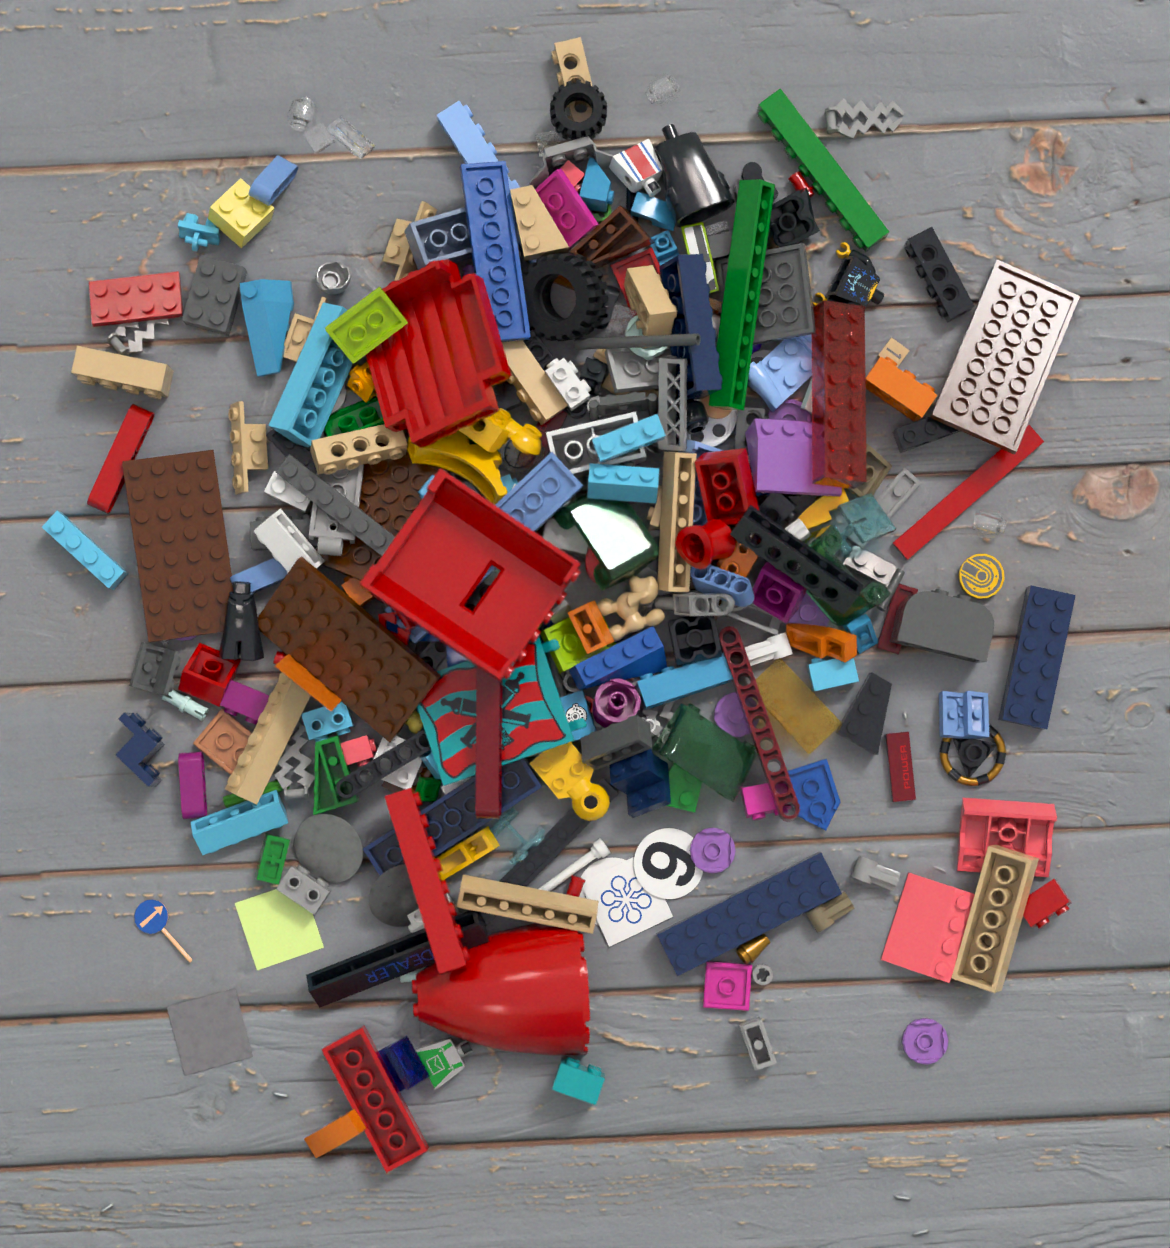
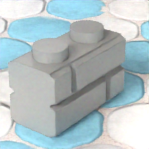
M761 1017L740 1023L739 1027L754 1070L776 1064L777 1062Z

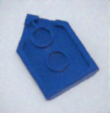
M823 759L789 770L788 774L800 806L798 817L826 831L841 801L828 761Z

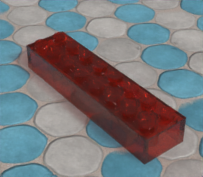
M823 300L813 307L816 334H812L813 484L855 489L867 482L865 306Z

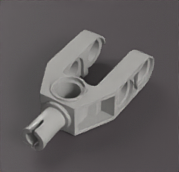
M697 590L678 592L673 594V596H657L655 599L656 608L674 610V615L722 616L732 611L746 608L734 605L735 601L729 594H704ZM721 598L725 599L726 601L722 600L721 605L719 606V600Z

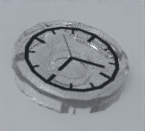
M509 438L501 449L502 463L506 469L516 475L528 474L529 471L542 461L545 450L544 445L541 441L539 455L524 454L513 446L512 440Z

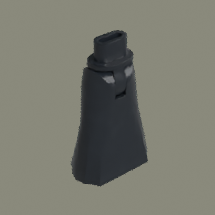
M232 582V591L229 592L219 649V657L222 659L237 660L240 655L241 660L256 661L264 658L256 603L253 597L254 593L251 592L250 582Z

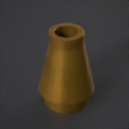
M763 933L739 945V948L735 951L739 958L747 965L749 962L753 963L766 946L770 944V941Z

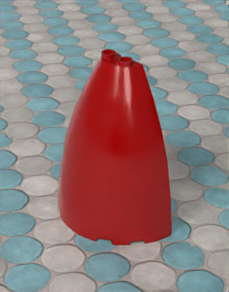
M540 923L499 931L488 936L489 942L468 950L471 960L467 961L468 967L441 975L438 972L436 963H433L415 974L416 980H412V994H417V1003H413L414 1017H418V1021L444 1033L477 1045L507 1052L540 1055H587L588 1047H585V1044H589L590 1031L585 1022L590 1021L587 962L585 957H581V952L585 950L583 934L581 932Z

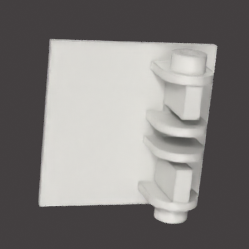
M396 736L389 743L383 737L374 759L404 742L405 739ZM403 746L400 748L399 754L402 758L408 759L411 751L408 747ZM420 756L382 778V780L403 789L411 788L422 763ZM387 758L380 760V768L384 771L390 770V760Z

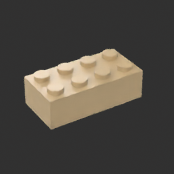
M77 346L71 373L77 377V380L86 385L95 386L96 382L103 385V388L117 391V387H120L129 394L139 395V392H144L150 398L161 400L162 396H169L174 371L167 364Z

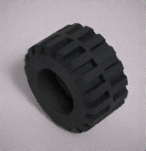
M576 80V83L568 81L565 87L561 85L558 88V92L553 94V100L550 103L552 125L555 126V131L558 134L561 133L562 138L566 140L571 138L572 141L587 136L591 139L595 138V134H599L602 131V126H605L607 102L604 99L603 92H599V88L596 85L591 86L589 81L581 83V80ZM573 101H584L592 108V114L585 121L575 122L566 116V107Z

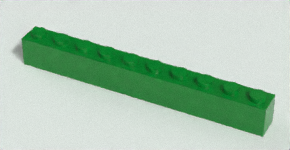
M761 179L740 180L716 348V351L719 353L718 366L719 373L722 376V389L711 394L709 399V406L723 410L744 411L775 189V184Z

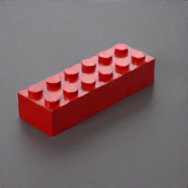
M365 1025L321 1049L352 1109L356 1110L366 1127L364 1132L386 1173L428 1151L429 1146Z

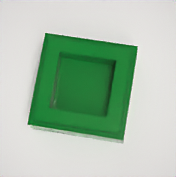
M419 777L415 793L419 792L421 800L424 802H435L442 780Z

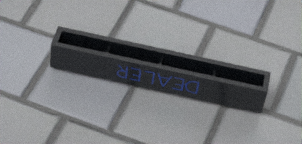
M470 910L454 917L456 925L460 924L464 937L460 938L463 947H467L469 950L489 942L486 925L478 911ZM421 929L307 974L309 993L319 1008L436 963L426 929Z

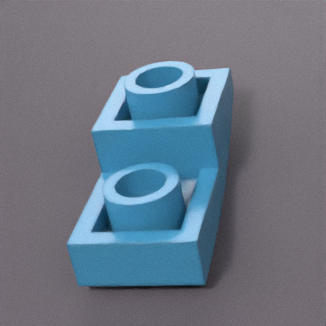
M637 191L631 215L650 220L653 226L674 231L675 223L667 203Z
M669 230L651 237L655 243L650 246L653 248L660 266L679 255Z

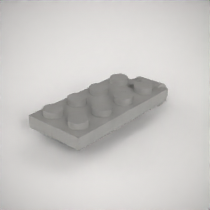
M670 346L667 347L663 354L654 357L652 360H646L638 356L630 348L606 349L605 357L614 392L624 393L659 389V358L671 356Z
M355 449V450L358 451V452H363V451H365V450H361V449ZM337 452L333 453V455L336 457L343 456L342 454ZM364 464L351 470L345 468L337 470L333 474L326 475L323 473L318 475L359 508ZM313 502L309 540H314V537L319 538L318 554L341 556L343 540H349L350 544H355L356 535ZM332 526H336L335 530H331L330 528Z

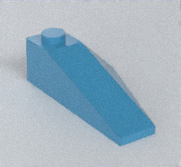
M259 279L240 283L242 308L257 376L261 377L280 373L285 351L286 332L289 331L290 326L288 323L290 312L293 311L294 306L292 282Z

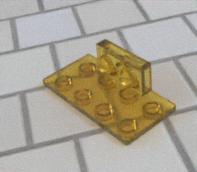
M781 658L777 659L756 679L766 710L808 754L812 753L841 725V721Z

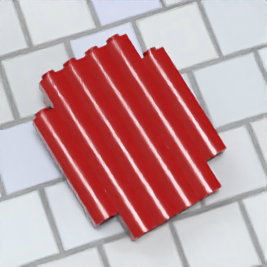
M446 259L431 261L427 266L418 271H412L406 277L392 281L388 286L382 288L408 322L366 354L385 427L394 432L408 428L411 443L422 448L434 444L439 439L450 436L458 430L471 426L480 419L487 418L498 412L499 408L492 385L504 382L512 375L483 278L473 273L467 274L461 279L457 264Z

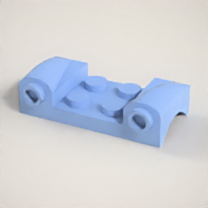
M816 323V334L784 339L762 361H759L757 364L753 361L750 364L748 386L760 395L772 412H775L813 375L816 366L822 367L840 349Z

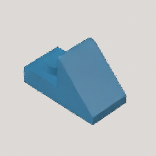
M859 613L842 624L846 632L857 635V652L859 654L878 643L872 622L867 614L862 615Z

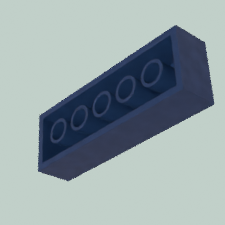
M703 254L677 255L659 266L661 283L664 289L668 290L669 299L677 309V317L674 318L671 335L699 334L701 342L699 345L670 346L671 356L687 359V400L703 399L722 389V376L719 373L718 366L719 353L716 351L715 344L716 331L712 323L713 309L709 302L710 287L706 280L707 266L703 259ZM676 364L677 377L680 374V364ZM676 387V393H677V399H678V398L680 397V391H679V389Z
M1032 585L1026 587L998 720L1042 730L1048 729L1076 595Z

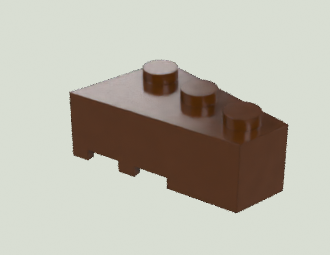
M620 205L570 252L575 255L585 256L586 261L591 260L596 265L594 269H598L655 242L627 209Z

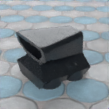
M807 187L772 204L769 227L773 233L774 242L779 247L794 245L820 231L814 219Z
M689 616L668 620L669 633L677 666L722 657L715 616Z

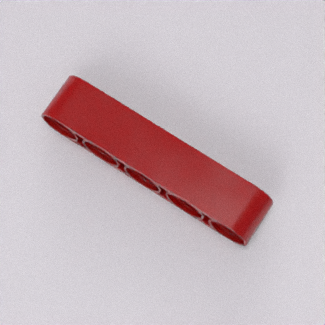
M135 404L130 406L90 492L87 505L107 514L111 512L125 483L122 461L136 459L154 419L153 412Z

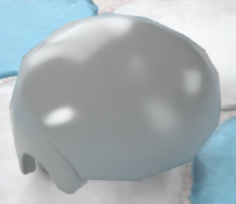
M334 261L321 265L316 272L315 278L317 286L321 291L329 295H338L346 290L351 276L348 266L345 267L339 261Z

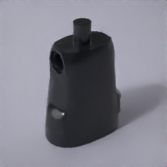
M674 124L662 128L666 141L655 146L654 151L663 169L661 175L666 191L665 200L669 211L672 213L675 226L681 227L699 223L730 208L734 204V199L729 191L730 187L724 174L716 170L696 132L678 135Z

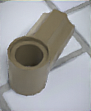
M842 892L841 895L805 913L818 933L835 923L836 919L855 908L847 894Z

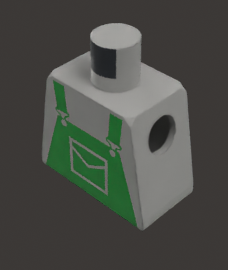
M448 1037L416 1048L415 1052L436 1090L466 1067L463 1057L474 1052L469 1041L465 1040L456 1045L453 1038Z

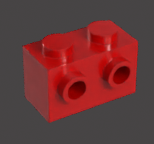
M1053 879L1028 896L1023 916L1032 928L1037 926L1040 929L1050 922L1048 918L1055 914L1060 916L1069 910L1068 905L1072 902L1058 881Z

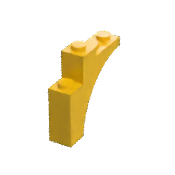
M459 430L450 436L439 439L434 444L422 448L411 443L409 436L407 450L413 464L433 465L460 475L472 483L494 505L507 494V489L502 484L498 470L499 465L502 463V456L498 450L495 453L488 452L478 444H470L469 438Z

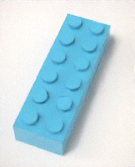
M323 302L268 425L295 444L311 448V440L320 439L353 364L325 330L327 325L347 311L343 306Z

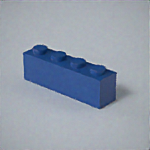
M654 626L573 666L569 669V672L577 688L582 690L600 686L612 679L627 680L649 673H658L662 669L667 668L664 646Z

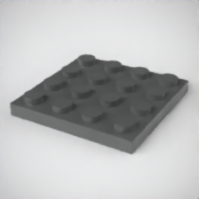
M800 243L766 250L753 345L816 334L805 244ZM729 258L716 260L721 306L724 298Z

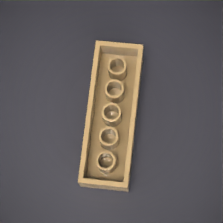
M998 845L988 846L952 979L993 993L1002 991L1039 858Z

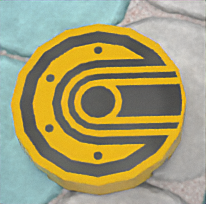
M975 554L967 558L961 565L958 573L962 590L976 599L989 598L995 595L1002 588L1004 582V570L1001 563L988 554Z

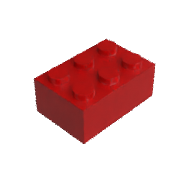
M746 448L707 452L694 461L707 521L719 519L727 525H731L739 521L750 505L759 511Z

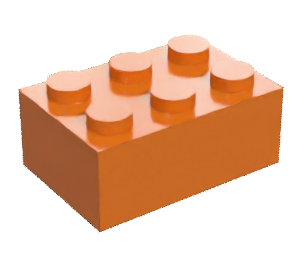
M880 357L862 382V387L913 422L919 421L937 397V394L934 393L935 389L927 383L921 384L916 381V376L910 371L904 370L903 372L897 368V363L891 358L885 357L884 359Z

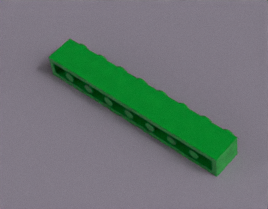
M780 88L758 105V117L764 124L768 123L772 128L771 134L776 141H781L786 147L784 150L791 160L795 159L797 161L801 174L805 178L808 176L813 182L811 186L818 195L822 194L825 198V205L831 213L835 212L838 215L841 227L845 231L849 230L853 235L852 240L859 249L863 248L866 252L887 237L889 230Z

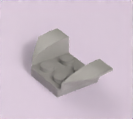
M589 136L545 148L543 167L529 181L530 185H533L534 189H536L549 177L548 167L560 168L567 160L581 162L592 154L602 170L608 169L614 155L597 150L595 143Z

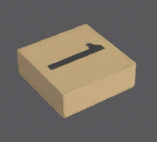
M891 337L877 357H883L884 359L889 357L897 363L896 367H898L910 350Z

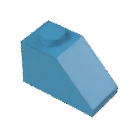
M589 157L579 195L589 210L607 212L608 204L612 205L614 200V191H611V181L595 159Z

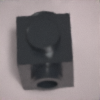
M587 357L579 380L584 379L591 389L588 392L589 394L598 396L608 365L598 359Z

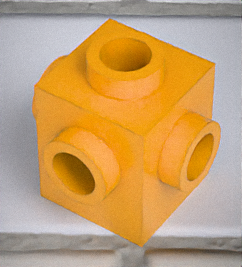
M368 361L361 366L356 365L349 373L351 377L347 386L367 403L377 395Z

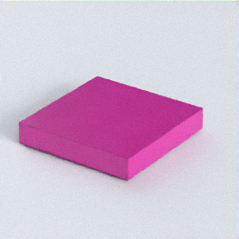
M707 961L703 1007L749 1011L752 964Z

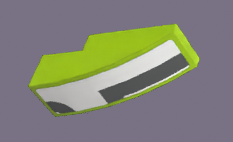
M703 222L681 226L686 254H703V259L707 266L706 280L710 287V293L719 291Z

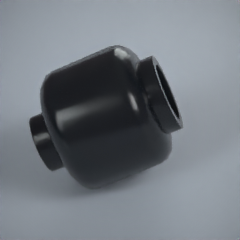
M692 399L687 400V432L689 434H696L705 429L709 418L704 404L701 401H694ZM676 411V415L679 421L680 414L678 413V411Z

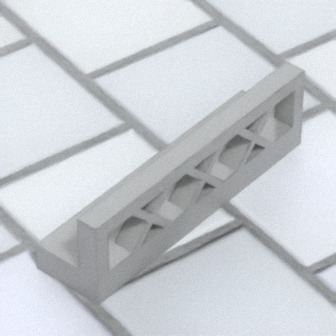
M669 355L659 358V420L666 435L665 439L658 443V449L686 451L687 359ZM676 364H680V374L676 377ZM676 387H677V388L679 389V391H680V397H679L677 400H676ZM676 410H677L678 413L680 414V420H679L677 423H676ZM676 433L680 437V445H676Z

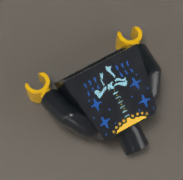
M842 242L840 246L847 251L840 252L836 250V255L843 259L826 294L829 298H825L822 293H816L815 296L822 297L823 301L820 304L812 302L813 305L817 308L826 305L827 308L844 312L854 311L859 307H867L870 301L877 305L880 304L884 298V293L876 289L880 277L876 274L870 258L854 249L852 251L849 250V245L846 242Z

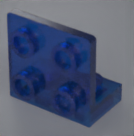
M408 1036L379 1050L399 1091L408 1090L430 1076Z

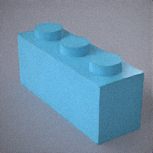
M656 414L592 439V444L599 462L602 464L664 440L666 435Z
M590 463L587 498L656 503L659 468Z

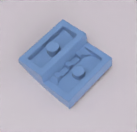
M941 691L939 693L940 737L961 739L988 738V693Z

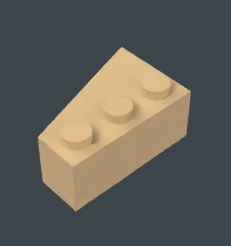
M533 185L511 189V199L524 261L535 260L549 254L568 253L569 246Z
M653 265L627 268L624 287L631 310H636L639 321H636L637 329H642L644 336L671 335L674 318L677 317V309L674 304L672 305L668 290L664 289L661 283L660 275L656 273Z

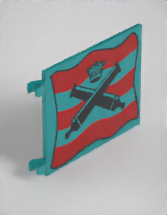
M538 637L534 643L529 642L525 648L528 652L520 663L518 661L515 662L513 665L515 669L508 679H502V766L575 741L572 732L587 726L583 718L568 723L545 653L560 648L559 642L556 639L542 644L540 637ZM469 660L437 671L441 676L417 707L443 786L476 775L477 666Z

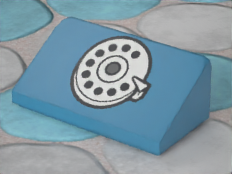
M583 690L560 697L568 723L579 718H583L586 721L587 726L585 728L572 732L575 741L596 731Z

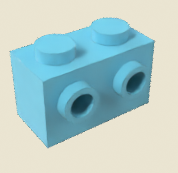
M854 657L847 662H842L835 658L826 661L825 658L811 659L812 664L806 665L812 692L859 682Z
M342 701L332 711L324 706L301 715L309 740L315 739V742L328 739L329 734L336 732L338 736L350 733V728L355 726L349 707Z

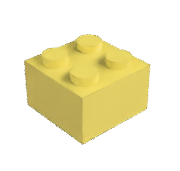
M239 179L210 206L208 220L240 248H243L272 220L274 212L272 205L268 206L248 195L250 186L242 179Z

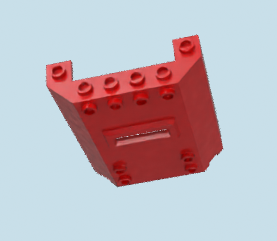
M440 468L427 486V493L376 566H371L359 584L361 588L501 682L503 678L508 679L515 669L513 667L515 662L518 661L520 663L528 652L525 650L529 642L534 643L541 633L538 630L542 623L547 624L554 614L551 611L556 603L560 605L567 596V593L564 591L570 582L574 583L581 571L579 570L580 563ZM493 565L500 572L473 611L469 610L464 604Z

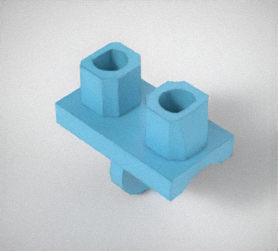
M190 213L186 214L183 221L179 220V238H184L185 243L192 244V251L197 252L200 246L207 247L208 244L219 246V228L209 221L208 218L205 225L198 224V216Z

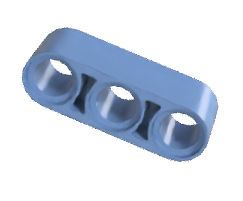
M277 155L254 180L248 195L270 206L292 182L298 171V166Z
M272 558L231 576L230 580L231 582H250L251 592L256 593L282 582L288 573L280 562Z
M712 565L705 569L691 568L690 575L697 591L704 594H729L735 601L734 605L740 607L749 606L754 601L752 586L746 577Z

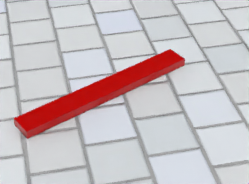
M1028 425L1015 454L1000 449L892 544L908 560L1044 442L1042 438Z

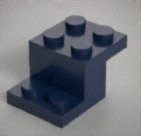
M124 712L118 719L134 736L119 750L116 756L148 787H156L162 781L159 777L160 772L153 765H147V763L165 745L161 741L163 737L155 729H148L145 726L146 720L138 713Z
M652 748L609 765L611 785L627 795L628 815L632 818L671 804L668 763L654 755Z

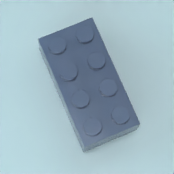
M465 207L411 222L404 231L418 270L427 266L431 261L449 259L457 263L472 258Z

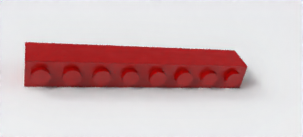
M408 788L384 796L438 972L444 975L468 967L467 961L471 960L468 948L462 946L460 938L464 937L460 924L456 925L453 917L457 915L453 902L449 903L447 898L450 890L447 881H442L440 872L443 871L439 858L435 859L433 853L436 845L433 837L428 836L426 830L429 827L426 814H421L419 808L422 805L419 792L415 793L412 788Z

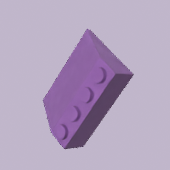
M756 418L753 420L745 435L755 492L841 496L843 442L839 424Z

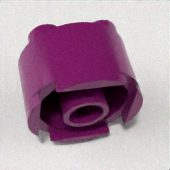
M612 679L602 684L596 692L592 707L596 723L606 728L611 724L624 721L628 717L636 716L641 704L640 695L632 683L624 679Z

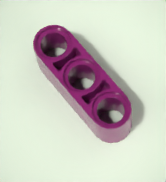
M203 752L179 753L178 764L183 819L207 816V797Z

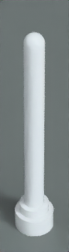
M599 838L593 843L594 846L591 847V851L538 889L545 891L553 890L595 858H604L611 853L602 839Z

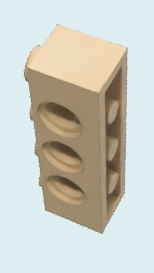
M581 37L554 43L555 51H551L554 65H559L560 72L556 73L559 86L563 85L565 87L566 82L576 83V80H581V83L589 81L592 86ZM568 61H573L577 64L572 70L567 69L564 65ZM573 101L567 106L570 111V116L567 117L575 122L585 121L592 114V108L584 101ZM583 104L587 107V110L584 113H579L575 110V107Z
M385 424L311 440L310 452L317 474L324 473L329 475L345 468L351 470L367 463L373 465L389 458L392 460L399 459L406 455L408 444L403 430L394 432L387 429ZM377 443H384L386 446L380 447ZM355 448H362L365 451L358 452ZM337 452L342 454L343 456L336 457L333 455V453Z

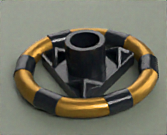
M989 724V736L994 739L995 743L976 739L953 738L966 777L961 775L950 764L948 752L952 738L943 737L939 752L941 764L947 775L954 781L967 786H980L993 780L1002 770L1006 757V748L1000 733ZM997 746L998 752L994 767L987 774L970 778Z

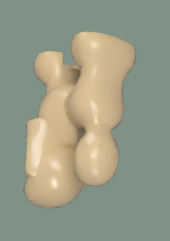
M632 576L629 579L631 592L621 594L616 601L604 598L598 602L597 605L602 616L616 612L625 621L624 625L615 624L610 626L609 631L614 642L620 641L631 632L641 631L645 626H657L663 622L665 614L662 609H653L643 617L638 612L640 603L649 604L658 595V583L653 576L646 578Z

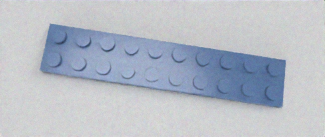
M551 452L495 506L536 532L584 485ZM492 565L478 586L497 568ZM389 606L385 609L387 613L395 612V610ZM397 615V624L400 628L405 629L406 627ZM417 626L411 631L409 638L417 644L428 632Z

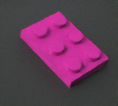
M562 169L555 170L535 189L569 246V250L599 225Z

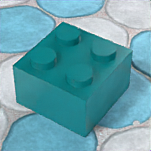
M567 1056V1059L561 1058L552 1084V1090L596 1105L605 1080V1073L598 1066L589 1064L586 1067L580 1065V1060Z

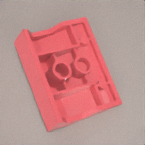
M962 798L957 871L981 873L988 846L998 845L1039 858L1034 876L1049 877L1052 857V834L1054 823L1057 821L1054 804Z
M908 872L881 960L950 983L975 894Z

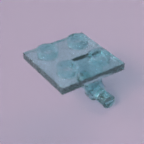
M872 493L840 504L837 507L848 523V526L842 533L839 532L835 524L827 529L834 539L833 543L835 546H839L844 555H848L852 551L846 539L853 532L863 544L896 530Z
M514 807L504 816L501 815V818H498L499 821L490 828L497 836L507 827L523 842L509 856V861L512 864L516 861L520 863L529 854L527 849L532 844L536 847L545 838L543 834L545 829L540 825L525 839L510 824L519 814L517 810L515 811Z

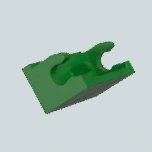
M265 833L255 873L256 880L279 885L290 843L289 839Z

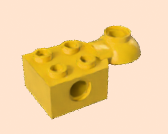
M499 408V411L492 416L480 419L473 425L459 430L488 452L495 453L497 449L499 450L507 443L509 438L512 440L513 446L524 454L539 455L541 451L540 438L542 433L533 425L526 423L524 426H521L511 418L509 412L502 408Z
M571 742L546 750L529 763L558 799L572 798V807L576 815L581 819L587 821L598 820L608 811L610 802L606 790L600 785L590 782L594 769L582 762V755ZM589 795L597 798V806L593 809H589L584 805V800Z

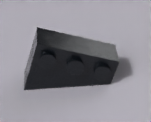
M869 673L836 733L872 754L878 755L892 683L874 673Z

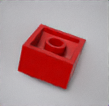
M199 643L182 671L178 690L220 707L230 680L235 678L241 659H222L219 657V650Z

